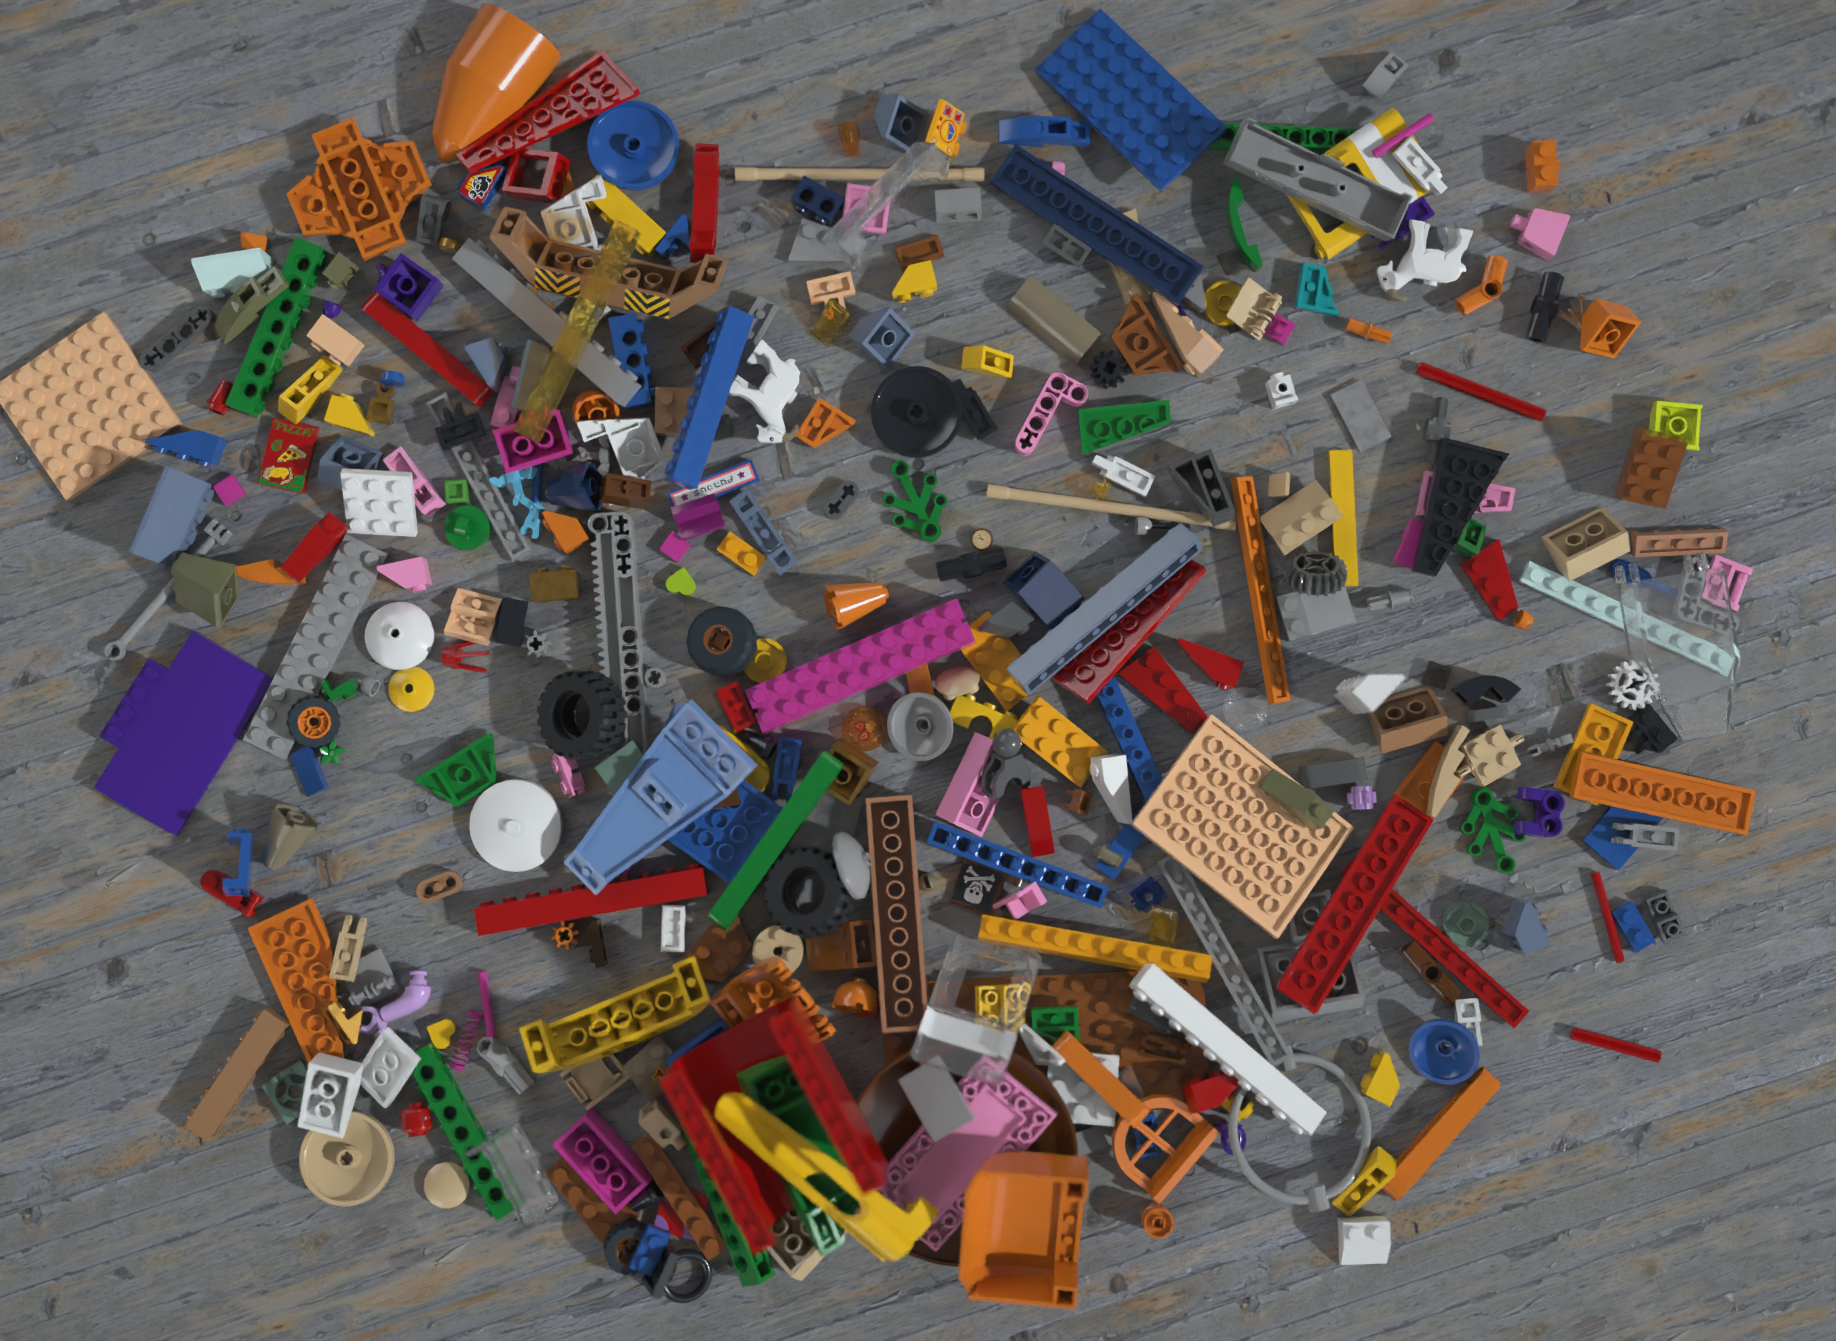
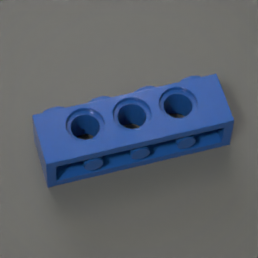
M635 313L608 318L615 357L622 363L620 367L625 372L629 369L638 379L643 380L642 387L625 406L626 410L630 411L654 406L655 386H650L649 377H653L651 364H646L645 355H649L646 341L642 342L641 333L645 332L642 319H638ZM634 335V342L632 344H625L624 339L626 336ZM638 357L639 363L636 366H628L630 358Z

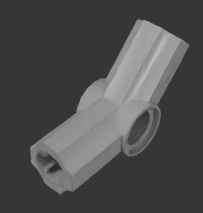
M483 1037L478 1042V1047L476 1048L478 1055L488 1061L497 1074L501 1077L504 1076L518 1094H521L535 1082L534 1078L520 1063L521 1059L510 1046L504 1047L493 1037Z

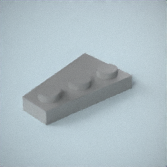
M802 218L788 263H860L867 240Z

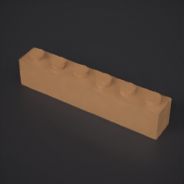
M272 1007L264 1010L260 1009L252 1020L255 1023L251 1029H246L239 1039L241 1041L237 1049L234 1048L226 1058L228 1063L224 1068L221 1067L213 1077L215 1082L211 1088L207 1087L199 1098L202 1101L198 1107H193L186 1117L188 1121L184 1127L206 1142L217 1136L291 1027L288 1018Z

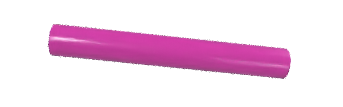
M1428 113L1372 150L1373 156L1378 158L1433 122V116Z
M487 971L478 972L486 1037L496 1039Z

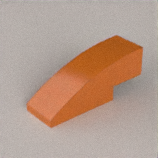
M274 559L236 566L237 576L250 581L277 586L307 584L306 577L299 583L281 569L280 561Z

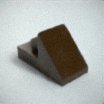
M601 919L592 921L574 947L592 945V949L589 950L591 963H595L596 968L608 965Z

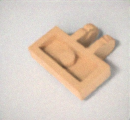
M851 271L806 281L811 304L815 305L824 302L828 319H832L834 315L830 301L836 299L839 301V310L842 316L847 315L843 298L856 295Z

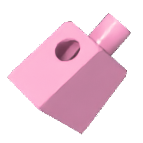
M1534 208L1528 213L1526 218L1515 214L1510 227L1521 231L1517 240L1518 244L1542 259L1549 261L1557 252L1570 216Z

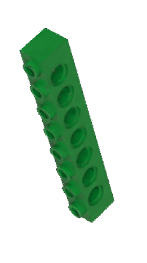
M295 237L281 271L289 287L266 306L225 403L230 408L257 419L259 414L263 413L266 407V397L268 393L272 392L275 385L274 378L276 373L280 372L283 367L284 354L291 348L292 335L301 324L300 316L303 309L305 310L309 305L311 290L317 286L319 271L327 262V251L321 246ZM309 262V267L301 271L302 264ZM300 282L299 290L293 292V285ZM291 303L290 311L284 312V306ZM283 324L282 331L275 333V327ZM274 345L273 352L266 354L267 347ZM265 366V372L258 376V368ZM255 386L256 393L249 397V389Z
M431 1042L415 1052L421 1059L411 1075H414L418 1082L416 1087L422 1096H426L431 1114L433 1116L436 1115L439 1119L441 1132L444 1136L448 1135L452 1142L450 1146L453 1153L461 1158L465 1174L473 1179L475 1192L479 1197L482 1196L486 1202L485 1209L487 1213L498 1221L520 1208L525 1202L438 1048ZM425 1065L432 1068V1077L424 1074L423 1069ZM436 1086H441L444 1089L445 1094L443 1097L436 1095ZM447 1106H452L456 1110L455 1117H450L447 1114ZM459 1126L466 1128L468 1132L467 1137H461L458 1134ZM476 1147L479 1151V1157H472L469 1153V1148ZM481 1167H486L490 1170L491 1176L489 1178L482 1176ZM492 1188H499L502 1191V1197H495L492 1194Z
M675 1112L742 1287L759 1285L776 1275L767 1249L755 1255L753 1254L677 1112Z

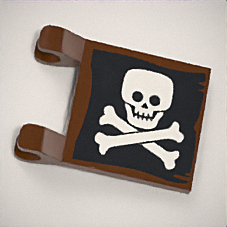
M964 858L949 901L989 916L1009 919V912L997 908L994 909L992 905L998 902L1005 882L1020 887L1023 880Z

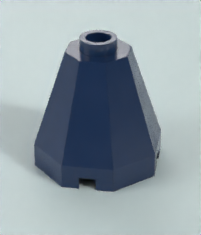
M587 462L577 464L548 482L545 489L546 499L550 501L551 505L589 511L600 510L603 503L598 502V497L601 493L599 486L602 478L595 464Z

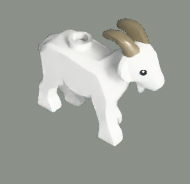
M1409 220V228L1411 230L1410 246L1402 257L1396 271L1392 269V260L1386 266H1379L1376 269L1380 286L1388 299L1394 302L1407 300V296H1400L1396 291L1414 278L1424 280L1423 284L1429 286L1456 281L1462 272H1466L1465 265L1461 263V257L1468 247L1473 231L1444 227V234L1447 238L1446 247L1442 251L1426 248V240L1430 224L1418 220Z
M762 339L746 363L763 366L768 375L764 378L759 388L737 375L728 395L739 396L747 400L767 423L766 427L756 424L759 431L756 438L758 442L773 444L788 442L797 435L799 426L796 424L792 431L787 433L782 418V409L786 402L791 404L798 394L794 390L799 384L800 372L794 363L795 359H788L783 362L778 358L776 352Z

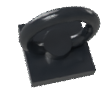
M668 1240L652 1275L644 1274L642 1281L650 1295L654 1298L661 1299L663 1294L673 1302L689 1303L700 1298L709 1288L713 1275L712 1266L702 1252L691 1248L676 1251ZM684 1258L695 1259L703 1268V1278L700 1285L689 1293L680 1294L674 1292L669 1287L668 1282L674 1277L677 1267L676 1262Z

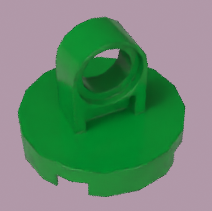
M459 506L452 510L445 520V535L449 542L458 549L472 551L486 544L491 534V523L485 512L476 506Z

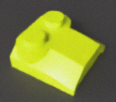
M1656 401L1650 412L1649 430L1681 436L1688 443L1686 450L1698 451L1700 449L1699 433L1703 405Z

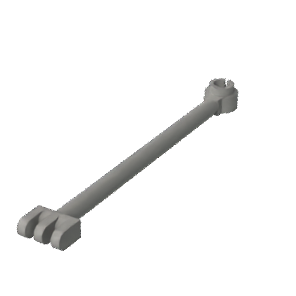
M213 519L204 529L209 536L193 555L204 557L216 542L224 546L233 533L227 530L221 536L226 527L221 524L214 530L219 521ZM174 577L119 640L117 639L116 642H111L105 646L104 654L109 660L119 661L123 659L127 644L173 592ZM119 648V655L114 656V650Z

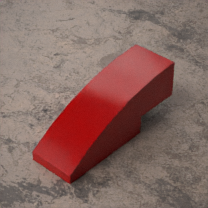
M1044 786L1021 789L1020 794L1032 858L1054 854V843Z

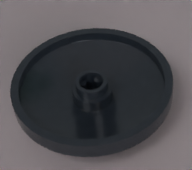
M910 366L893 372L879 385L872 400L871 420L877 436L891 451L908 458H925L941 452L954 440L962 422V403L956 387L945 375L929 367Z

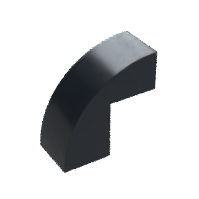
M1487 675L1466 679L1455 685L1451 691L1466 706H1470L1488 689L1502 703L1509 702L1521 688L1505 678Z

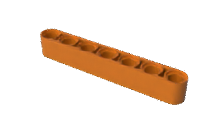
M1485 1067L1477 1069L1396 1159L1395 1176L1381 1190L1393 1201L1400 1200L1498 1091L1501 1082Z

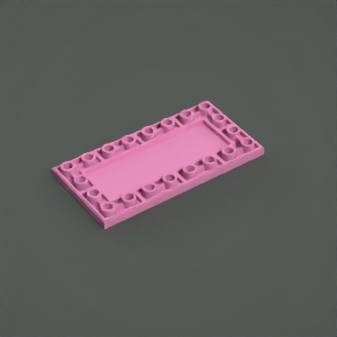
M984 1054L956 1085L975 1119L935 1143L924 1124H922L887 1164L885 1185L875 1190L903 1211L908 1203H913L921 1195L939 1210L936 1218L919 1238L935 1252L938 1251L963 1222L966 1188L983 1163L996 1154L1025 1152L1057 1116V1113Z

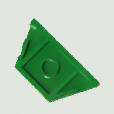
M489 732L414 780L436 795L446 799L454 806H461L498 782L494 735L492 732Z

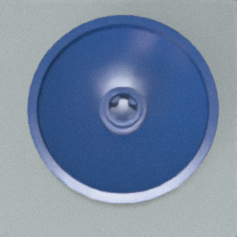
M627 101L599 114L588 134V154L593 168L604 180L622 190L641 191L660 184L671 174L678 160L679 139L673 122L658 107L646 102Z

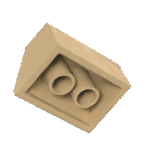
M1315 480L1262 515L1260 522L1283 556H1285L1342 518L1343 515L1318 481Z
M1603 507L1542 536V541L1556 568L1568 581L1630 552L1628 531Z

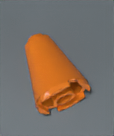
M880 582L829 584L823 586V589L827 591L823 593L828 616L834 617L835 623L831 624L835 630L842 629L885 605L886 599L889 598L886 586H882Z

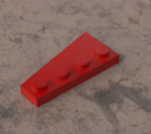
M1155 646L1118 673L1121 678L1125 679L1132 687L1151 700L1152 703L1167 713L1168 716L1189 733L1199 728L1208 716Z

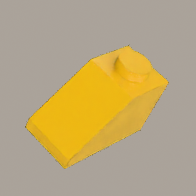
M984 345L963 347L961 370L978 375L1012 378L1014 355Z
M340 393L339 397L331 396L324 418L326 423L374 437L375 433L360 405L353 401L354 397Z

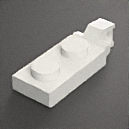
M1411 137L1407 138L1392 153L1395 159L1426 191L1430 189L1438 196L1448 188L1440 180L1442 177L1441 169Z
M1096 455L1091 465L1101 469L1100 475L1104 476V478L1142 497H1146L1156 477L1116 456L1112 457L1109 455L1105 459Z

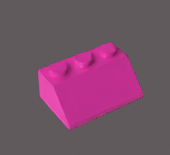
M559 409L493 430L506 474L573 454L568 427L564 415Z

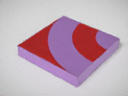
M691 1189L706 1212L709 1203L707 1194ZM664 1196L659 1205L654 1225L669 1230L671 1235L694 1240Z

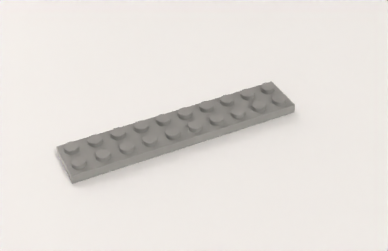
M345 534L243 741L287 760L296 742L288 730V711L291 710V706L300 698H305L308 695L319 696L321 688H323L320 682L324 679L327 680L380 574L377 571V566L384 565L389 554Z

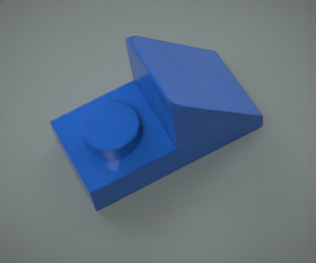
M684 214L679 217L655 249L657 255L664 260L668 256L674 255L678 249V243L691 252L689 248L691 236L689 222Z

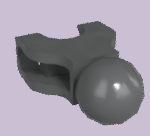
M1010 728L999 730L994 735L992 741L995 751L991 752V760L982 773L983 792L991 800L1001 798L1004 795L1005 786L1008 781L1020 790L1029 787L1031 783V767L1023 761V754L1019 752L1022 745L1020 735Z

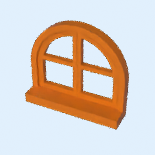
M1155 1094L1139 1099L1149 1110L1155 1108H1168L1172 1110L1154 1131L1142 1121L1137 1125L1136 1129L1148 1137V1139L1130 1160L1125 1150V1138L1130 1124L1121 1115L1116 1122L1112 1134V1151L1119 1167L1159 1204L1220 1134L1215 1126L1201 1114H1190L1186 1102L1166 1094ZM1180 1113L1194 1124L1195 1127L1175 1149L1161 1138L1159 1134L1175 1115ZM1154 1142L1170 1156L1150 1179L1135 1167L1134 1164Z

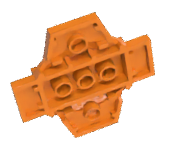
M354 117L312 134L311 136L320 155L316 161L315 172L311 176L307 175L286 193L305 237L343 235L355 240L365 261L407 244L400 227V221L405 209L432 185L413 141L377 145L371 142V140L363 138Z

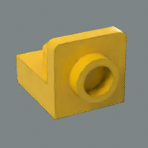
M1231 1094L1221 1104L1228 1112L1233 1100ZM1249 1098L1240 1106L1238 1121L1242 1118H1248L1253 1112L1252 1107L1254 1103Z

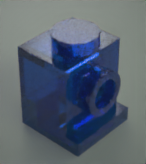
M1149 877L1129 893L1133 898L1131 903L1138 912L1142 910L1145 913H1148L1163 900L1169 898L1162 886L1153 877ZM1148 893H1151L1153 896L1150 901H1146L1145 898Z

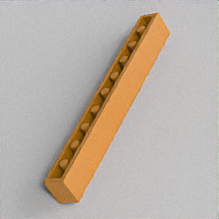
M983 914L978 942L1137 971H1140L1144 964H1154L1167 976L1204 983L1210 978L1212 955Z

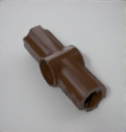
M1415 940L1407 943L1401 949L1399 954L1446 1006L1453 1003L1462 992ZM1429 967H1433L1435 974L1432 978L1428 979L1426 977V970Z

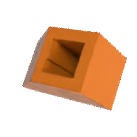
M546 510L542 512L545 518L542 520V523L548 532L552 531L556 539L553 541L560 552L564 550L565 553L570 554L592 541L581 521L577 518Z

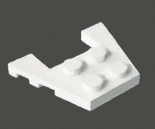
M601 175L542 209L541 215L549 239L626 257L621 240L598 244L585 202L603 199L607 196Z
M649 417L576 421L584 442L605 434L608 435L623 476L645 479L666 461Z

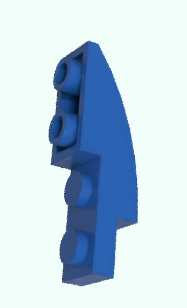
M1030 116L999 120L998 144H1016L1031 147H1042L1044 144L1088 147L1090 145V124L1088 122L1071 121V117Z

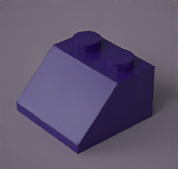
M400 253L374 290L418 322L444 285L435 276Z

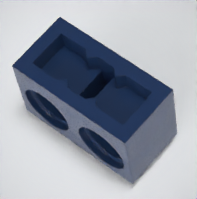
M803 176L791 198V203L794 206L793 209L802 215L808 213L814 217L813 220L824 226L825 224L832 226L844 205V197ZM803 194H811L813 198L808 202H804L801 200ZM825 204H829L833 207V209L827 213L822 212L820 210L821 207Z

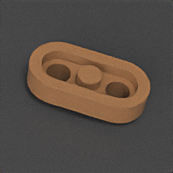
M447 871L428 878L418 884L416 895L420 901L425 903L447 897L461 889L463 884L462 877L455 871ZM449 878H452L455 881L453 887L448 885ZM428 886L433 889L432 895L426 893Z

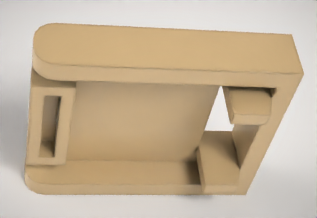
M615 1053L609 1055L620 1070L615 1075L602 1058L577 1067L565 1069L560 1073L561 1077L566 1076L569 1072L572 1074L565 1083L581 1104L588 1098L592 1100V1102L585 1106L587 1111L629 1079L621 1069L624 1064Z

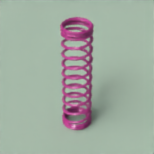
M469 1010L468 1015L474 1018H478L480 1020L466 1018V1020L472 1021L477 1025H469L467 1023H464V1025L470 1026L474 1028L476 1031L462 1029L463 1031H467L473 1034L474 1036L460 1034L461 1036L467 1037L472 1041H464L459 1039L460 1042H464L470 1045L471 1047H465L457 1044L458 1047L464 1048L469 1052H461L455 1050V1052L461 1053L466 1056V1058L453 1055V1057L459 1058L465 1062L459 1063L456 1061H451L452 1063H450L451 1065L449 1066L455 1070L463 1071L465 1069L464 1064H466L467 1062L464 1059L469 1058L467 1054L470 1053L469 1048H472V1045L470 1043H473L474 1040L472 1038L476 1037V1035L473 1032L478 1031L475 1027L480 1026L478 1022H480L481 1018H483L482 1013L474 1010Z

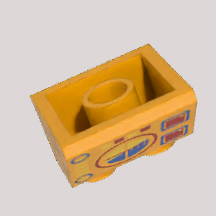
M940 98L925 140V155L951 163L952 157H957L961 144L957 142L960 135L964 136L968 123L964 122L965 114Z

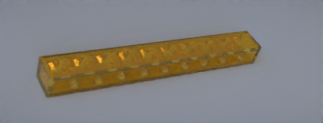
M615 220L513 429L514 431L533 441H541L641 236L638 230Z

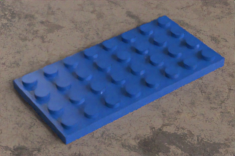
M1101 8L1035 68V73L1160 192L1170 185L1227 131V126Z

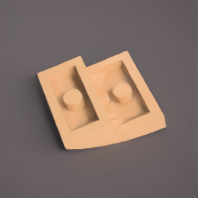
M458 588L451 604V613L444 628V635L489 646L500 613L502 599Z

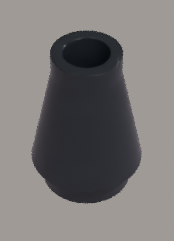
M746 731L741 740L761 759L766 758L769 760L777 747L772 738Z
M656 1182L649 1183L630 1201V1206L633 1211L639 1212L661 1203L665 1195Z

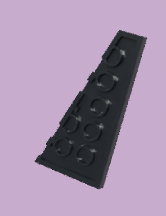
M1444 437L1441 438L1411 572L1431 577L1437 576L1449 556L1450 550L1461 536L1462 530L1467 522L1470 521L1509 453Z

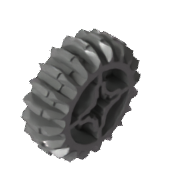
M1314 550L1312 552H1298L1295 556H1290V559L1286 561L1284 570L1285 582H1287L1288 587H1292L1293 591H1299V594L1305 593L1308 596L1316 595L1317 597L1319 595L1328 596L1329 593L1335 594L1336 591H1341L1342 587L1345 586L1347 565L1344 564V560L1339 559V556H1332V553L1315 552Z

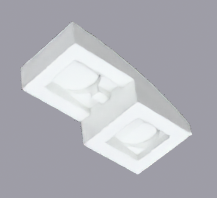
M1478 998L1455 1000V1022L1465 1026L1474 1035L1479 1047L1482 1046L1479 1024L1481 1014Z

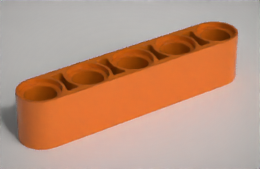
M1066 1030L1051 1046L1133 1128H1136L1151 1112L1069 1031Z

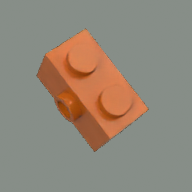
M1556 140L1532 141L1525 148L1528 193L1551 192L1558 186V172L1560 170V160L1556 155Z

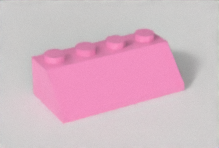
M975 732L935 815L982 837L1001 798L991 800L983 792L982 773L991 760V752L995 750L992 744L993 739Z

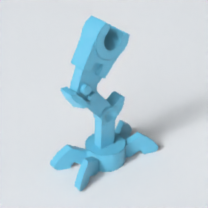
M529 467L525 470L501 475L499 478H490L489 482L497 487L505 488L507 484L512 483L515 492L513 505L517 506L520 502L530 510L520 533L526 535L527 530L531 528L533 530L531 538L537 539L542 519H540L541 510L545 508L539 502H533L525 496L521 481L524 478L534 479L538 468Z

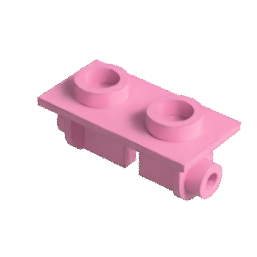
M554 754L551 764L554 772L560 776V788L563 794H567L568 799L575 796V791L577 795L586 792V785L581 772L573 775L571 770L578 768L576 760L565 759L563 756Z

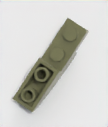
M272 267L258 280L251 277L226 302L214 325L224 344L229 343L260 318L258 311L289 287L279 268Z

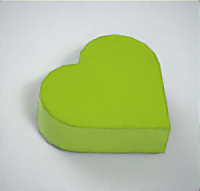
M685 567L671 575L666 581V587L672 593L681 592L683 595L688 596L692 595L696 590V584Z

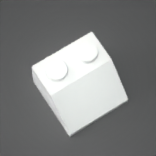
M1385 1216L1337 1217L1340 1265L1387 1263L1391 1247L1390 1221Z

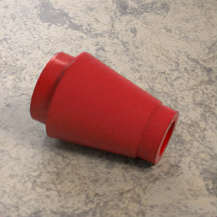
M226 380L220 381L207 400L208 410L223 416L226 411H229L230 407L225 405L233 387L231 382Z

